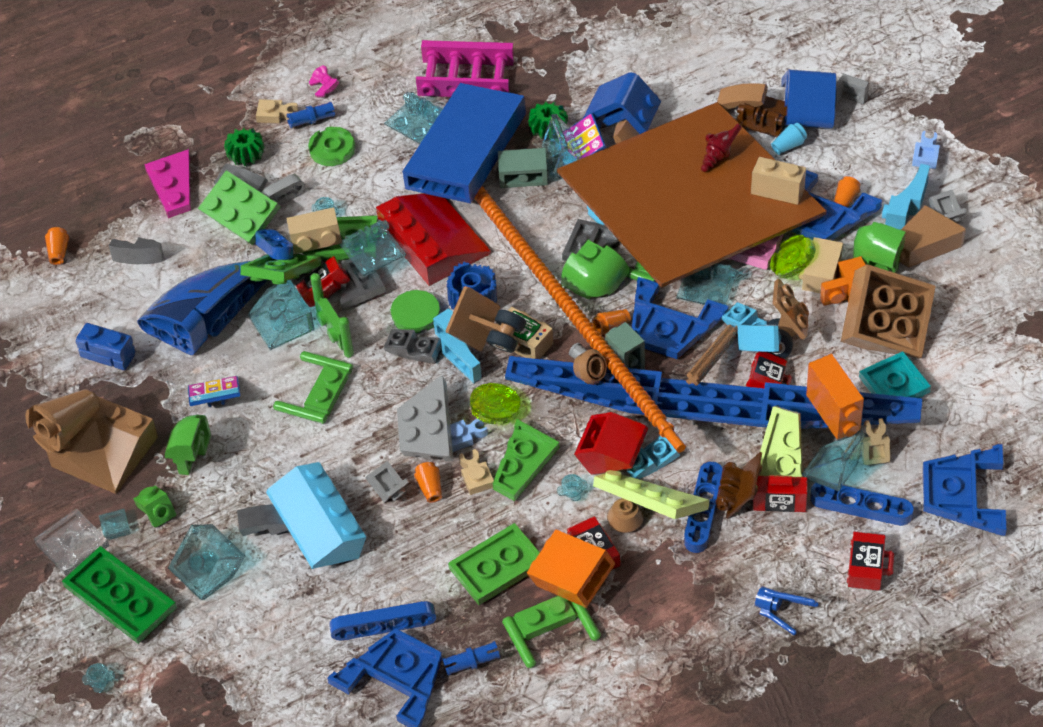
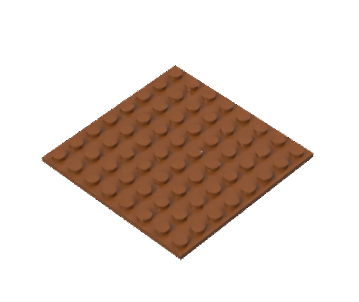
M718 102L557 169V173L661 288L818 219L827 213L805 189L798 205L751 194L752 172L758 158L775 159L743 127L732 142L730 156L717 161L716 165L709 168L707 172L701 171L702 161L705 154H707L706 145L708 142L705 140L706 135L709 133L716 135L722 131H729L736 124H739Z

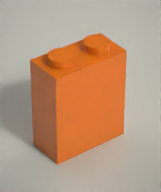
M833 354L810 362L808 364L807 397L837 440L855 435L861 430L864 398Z
M555 529L537 558L531 563L527 574L537 587L587 608L614 567L615 562L605 549Z

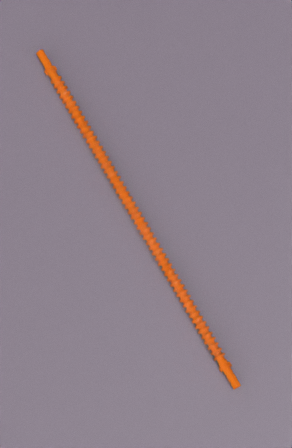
M481 186L474 197L477 203L484 209V212L487 213L490 220L506 237V240L509 241V244L512 245L529 269L532 270V273L535 274V277L542 283L546 291L559 304V307L569 317V320L576 326V329L583 335L587 343L590 344V347L598 350L603 355L608 369L622 387L626 389V392L633 401L637 403V406L641 408V411L652 422V425L658 427L661 437H666L678 453L683 452L686 445L674 432L673 424L666 421L667 418L662 410L659 409L658 405H655L654 400H651V397L640 386V383L633 377V374L629 372V369L622 363V360L618 358V355L611 349V346L608 345L597 329L593 327V324L586 318L583 311L579 309L576 302L573 301L572 297L569 296L568 292L552 275L548 267L532 250V247L529 246V243L526 242L525 238L522 237L513 223L506 217L490 194Z

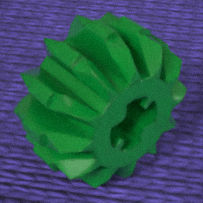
M545 101L544 105L536 104V107L531 109L528 123L534 136L539 135L541 140L545 137H549L552 140L553 136L557 137L566 131L568 115L563 105L557 106L556 102L548 104Z
M244 127L240 131L235 129L234 134H227V140H225L224 144L229 161H233L235 165L242 163L245 166L249 162L254 164L255 159L259 160L262 158V153H264L265 149L260 132H256L254 128L246 130Z

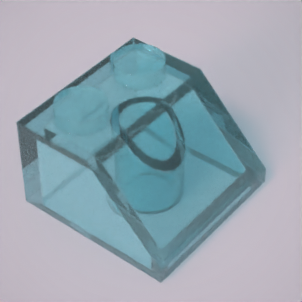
M287 280L286 284H276L267 288L248 314L269 350L315 330L312 312L291 280Z
M213 524L191 525L168 569L200 600H205L234 578L246 555Z

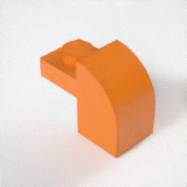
M861 256L838 262L837 279L821 283L820 300L823 306L837 304L845 300L849 302L854 272L865 266Z

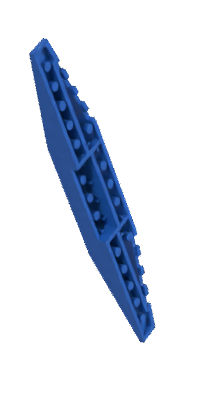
M509 356L505 374L506 380L619 411L644 415L641 408L637 406V403L633 401L626 392V389L622 387L608 369V366L603 379L598 384L590 385L576 377L573 370V362ZM628 368L629 372L633 374V377L636 378L640 386L644 388L651 397V400H654L655 405H658L666 417L767 428L773 406H778L800 413L801 429L828 427L807 397L806 386L765 382V388L700 382L698 385H695L693 383L688 384L686 380L662 378V372ZM859 392L864 398L861 426H864L865 420H869L871 425H879V419L881 418L885 424L920 423L922 398Z

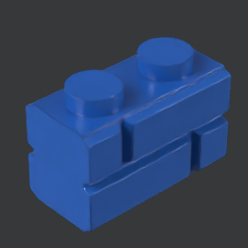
M85 323L76 337V345L79 348L80 357L111 367L115 366L117 369L126 370L136 353L132 336L91 323Z

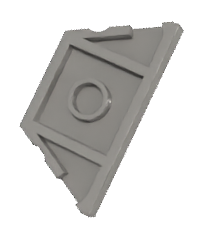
M440 376L397 408L400 451L404 456H421L426 459H432L434 456L444 458L448 462L453 461L447 382L443 376Z

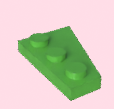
M517 419L514 425V432L507 444L505 456L502 458L494 478L493 490L515 502L560 448L559 441Z

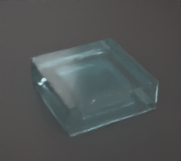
M125 509L99 515L105 541L131 534Z

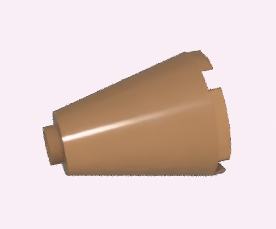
M87 389L32 406L26 411V424L28 429L33 427L36 433L33 438L44 450L49 453L58 452L99 411L100 401L94 392Z

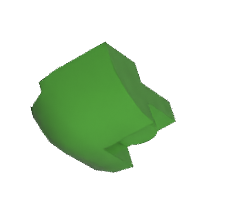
M873 222L872 225L860 226L855 236L852 258L861 256L865 265L868 264L897 273L900 254L904 249L906 232L877 222Z
M587 240L577 254L572 252L567 259L561 274V284L587 299L600 297L605 294L609 296L630 273V269L625 260L615 250L607 245L603 248Z
M189 415L178 421L171 432L165 451V458L173 459V463L177 465L178 473L181 475H189L196 456L206 454L211 438L206 415Z

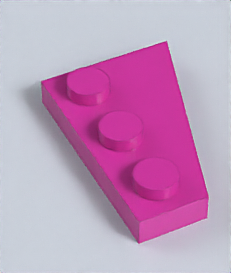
M189 149L144 164L167 217L171 218L191 211Z

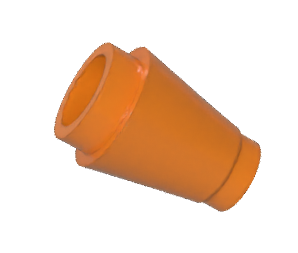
M850 176L843 177L838 182L834 202L849 208L861 192L860 182Z
M53 227L45 235L48 258L51 264L60 265L64 262L69 236L65 229Z
M626 309L598 313L592 319L593 327L597 329L601 336H605L614 327H618L625 322L627 324L631 322L630 314Z
M434 462L419 464L415 468L416 473L414 477L427 502L434 503L441 500L439 468L435 466Z

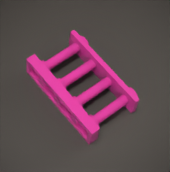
M422 40L423 63H427L425 77L416 76L418 96L451 97L460 83L509 93L508 79H503L505 66L514 65L513 43ZM437 63L450 64L448 77H435ZM459 64L473 65L471 78H457ZM482 65H496L494 79L480 78Z

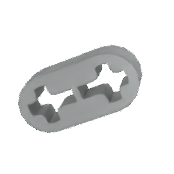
M291 174L266 187L262 194L281 206L301 195L305 189V184L298 175Z

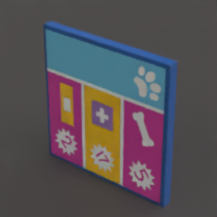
M592 112L554 138L564 166L606 148Z
M238 376L188 385L189 405L195 406L207 403L209 407H212V402L221 400V404L224 405L225 399L240 397Z

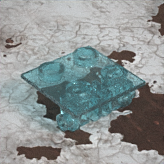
M406 92L403 96L405 104L384 125L420 144L443 109L440 106L433 105L429 100L426 101L423 97L419 98L414 92Z
M378 220L377 223L370 225L371 229L365 226L364 232L362 229H359L358 232L345 236L342 244H340L341 248L363 276L406 256V253L387 230L389 225L386 220Z
M716 263L683 278L676 299L703 305L709 299L726 305L738 271L732 268V265L718 264L717 266Z

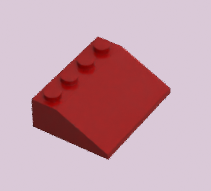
M425 193L396 196L376 206L378 226L428 286L450 276L454 266H458L459 263L473 264L491 254V250L443 197Z

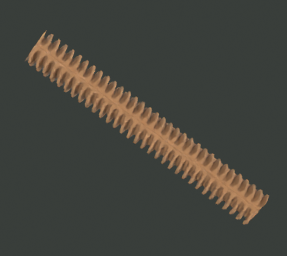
M729 324L688 372V379L686 380L688 384L698 385L738 337L737 326L733 327Z

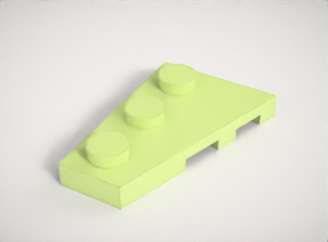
M773 406L760 450L762 452L760 462L762 464V471L759 476L803 477L800 413Z

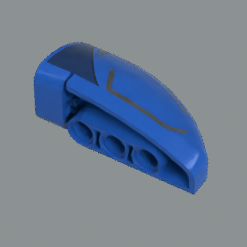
M250 261L230 263L202 271L186 278L162 294L137 320V323L147 334L186 354L194 355L208 339L207 334L213 337L218 336L268 279L253 281L249 276L241 275V265Z

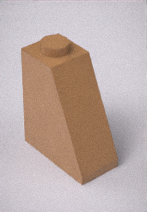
M925 205L901 229L906 234L904 249L900 254L899 263L909 268L961 248L964 245L966 228Z

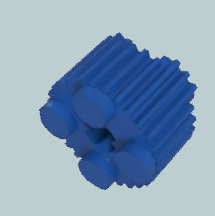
M466 262L454 266V270L450 273L451 276H448L446 284L448 302L451 309H455L464 286L472 288L497 304L495 273H493V269H490V266H483L482 268L481 265L476 266L474 264L471 266L470 263Z

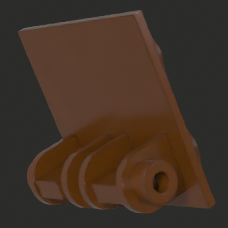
M766 96L764 104L759 107H753L747 103H744V105L739 104L737 109L739 115L736 121L744 128L778 137L785 126L784 120L785 116H787V107H784L785 101Z
M759 452L742 468H738L734 462H727L723 466L716 504L719 510H727V519L736 511L739 512L747 501L755 498L758 492L757 478L762 471V464H760L762 452Z

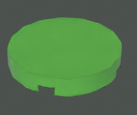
M332 126L326 127L324 131L320 132L319 130L315 132L308 144L311 158L323 166H336L345 163L354 155L356 148L354 137L351 136L348 130Z
M411 290L399 295L392 302L390 311L394 325L398 329L414 330L415 333H421V330L426 328L429 330L434 327L433 318L440 314V307L434 295L422 290Z

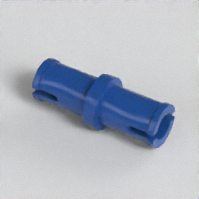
M332 102L315 107L311 105L306 106L304 110L287 113L286 117L289 118L287 122L290 128L306 123L315 124L317 120L335 116V112H333L335 109Z
M493 641L474 649L468 647L465 649V652L448 658H442L444 666L456 663V665L446 668L447 675L449 676L452 673L470 667L473 670L479 664L499 659V651L487 654L488 651L497 649L496 642Z

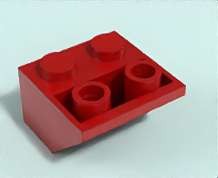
M613 412L591 415L574 455L591 475L606 473L608 470L630 469L635 463L649 428L642 423Z

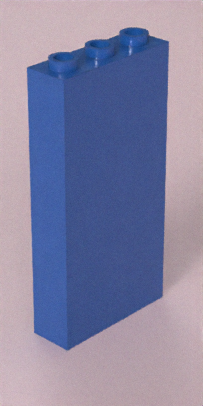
M460 83L403 169L405 189L471 204L497 162L498 151L505 149L526 115L524 96Z

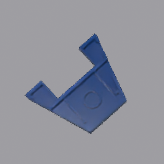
M806 170L805 190L827 213L818 219L791 230V232L811 240L816 237L833 241L881 209L882 200L862 193L851 208L845 207L810 193L818 182V174Z
M638 277L632 329L645 341V349L678 359L722 320V316L728 311L729 306L707 299L698 318L653 304L652 302L659 291V284Z
M1003 444L993 445L992 449L981 451V449L972 450L970 454L956 457L954 454L923 462L924 512L1001 536L1006 535V510L978 509L976 494V469L1002 470Z
M395 628L368 647V651L365 654L347 662L346 667L338 673L334 671L327 678L328 684L349 695L364 674H368L409 696L410 698L396 715L397 721L407 727H421L442 661V652Z

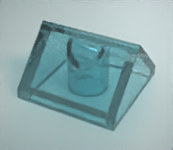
M552 114L541 148L546 150V165L552 182L562 179L557 173L558 168L581 159L582 155L573 131L557 114Z
M859 431L851 437H844L822 446L802 473L803 477L840 491L859 463L865 436L863 431Z

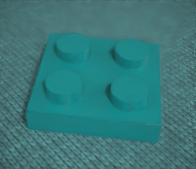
M903 351L859 371V378L868 390L874 394L920 398L931 392V385Z

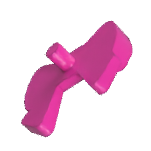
M322 65L313 72L309 85L322 84L321 88L315 93V96L319 98L325 97L326 93L333 91L338 86L339 81L331 78L328 74V68Z

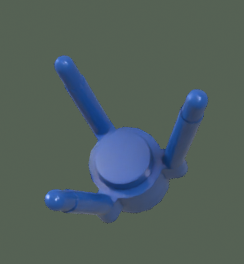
M762 586L755 599V606L761 608L760 615L768 617L792 635H796L797 631L771 613L773 610H779L782 600L813 607L819 606V603L814 599L782 593Z

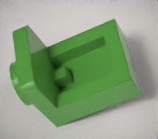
M157 486L147 487L137 497L133 498L136 506L147 514L152 526L155 528L176 516L167 493Z

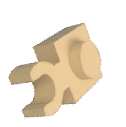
M259 99L256 112L257 123H280L281 118L287 120L289 118L286 117V114L297 112L298 104L291 102L283 105L282 100Z
M879 419V426L875 429L871 428L869 420H865L864 428L868 437H861L863 464L871 465L890 462V439L887 434H884L886 425L883 419Z
M476 449L472 450L473 459L471 460L465 459L463 453L459 454L460 465L464 468L461 469V474L470 495L493 488L494 481L486 462L480 463L479 453Z

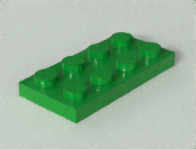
M101 546L62 580L63 586L137 644L177 608L176 603Z

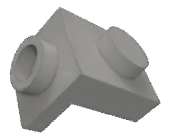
M843 73L840 79L836 81L835 105L839 103L842 97L864 105L868 98L869 82Z
M953 189L931 196L928 199L933 210L957 224L962 222L961 218L967 213L966 208H960Z
M388 461L366 476V480L384 503L390 498L393 501L399 499L406 493L404 488L409 483L407 478L404 480L400 478Z

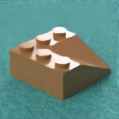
M868 264L855 270L840 342L862 349L897 354L903 351L908 357L922 358L936 286Z
M98 397L100 401L99 411L61 451L46 452L51 467L117 494L156 441L158 435L152 418Z

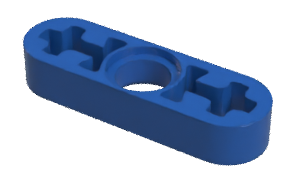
M272 229L256 231V245L271 258L277 260L293 258V244L279 232Z

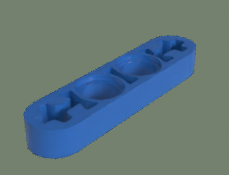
M706 462L699 470L694 495L699 497L703 492H710L713 494V498L709 501L708 510L699 512L709 517L706 521L699 522L695 520L694 516L699 513L688 516L684 533V545L687 550L693 553L704 551L709 543L723 469L717 462ZM710 472L715 473L712 478V484L708 483ZM696 530L700 531V539H698V542H693Z
M825 481L816 482L811 487L810 501L818 508L899 526L907 525L913 517L912 503L903 498ZM821 492L826 493L824 497L819 496ZM834 494L837 495V500H836V501L833 500V499H834ZM848 496L854 498L856 502L845 504L841 499ZM876 502L879 503L882 506V508L879 510H872L867 505L869 503ZM887 506H890L889 512H886ZM899 509L904 510L903 515L898 514Z
M421 601L342 615L330 621V633L333 639L342 641L389 633L395 628L406 630L423 627L435 622L436 612L433 603Z

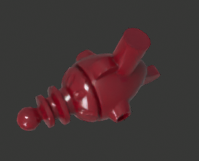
M736 124L729 131H722L716 135L711 133L706 135L705 140L708 142L706 145L707 154H705L702 161V172H707L709 168L716 165L717 161L730 156L732 142L742 128L739 124Z

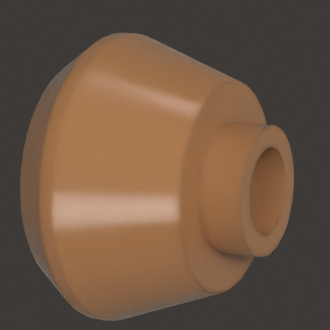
M595 349L587 350L578 355L573 364L576 377L590 385L598 384L605 376L607 369L605 358Z
M621 498L615 501L609 509L607 521L614 530L628 533L635 531L641 526L643 512L636 503Z

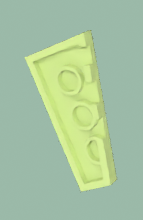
M608 470L605 474L594 476V487L673 519L708 510L709 499L628 477L618 471Z

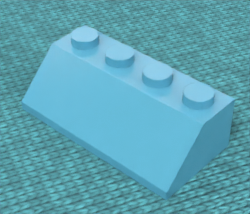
M320 462L296 466L267 489L268 497L312 569L359 559L366 535Z

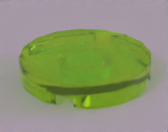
M804 235L789 238L781 244V250L778 254L775 252L772 255L770 262L771 270L779 278L784 279L797 275L814 258L815 244Z
M487 383L478 386L471 393L469 401L472 414L480 421L488 424H496L502 421L503 424L511 422L519 414L521 406L520 397L517 392L500 383Z

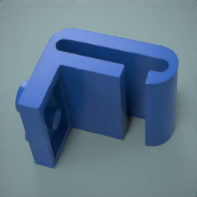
M788 69L781 79V87H785L784 107H787L784 125L789 126L790 124L799 123L802 127L832 129L835 121L836 73Z
M629 72L600 85L584 117L592 112L599 129L603 123L608 127L626 119L641 134L648 131L661 104V100L639 75Z

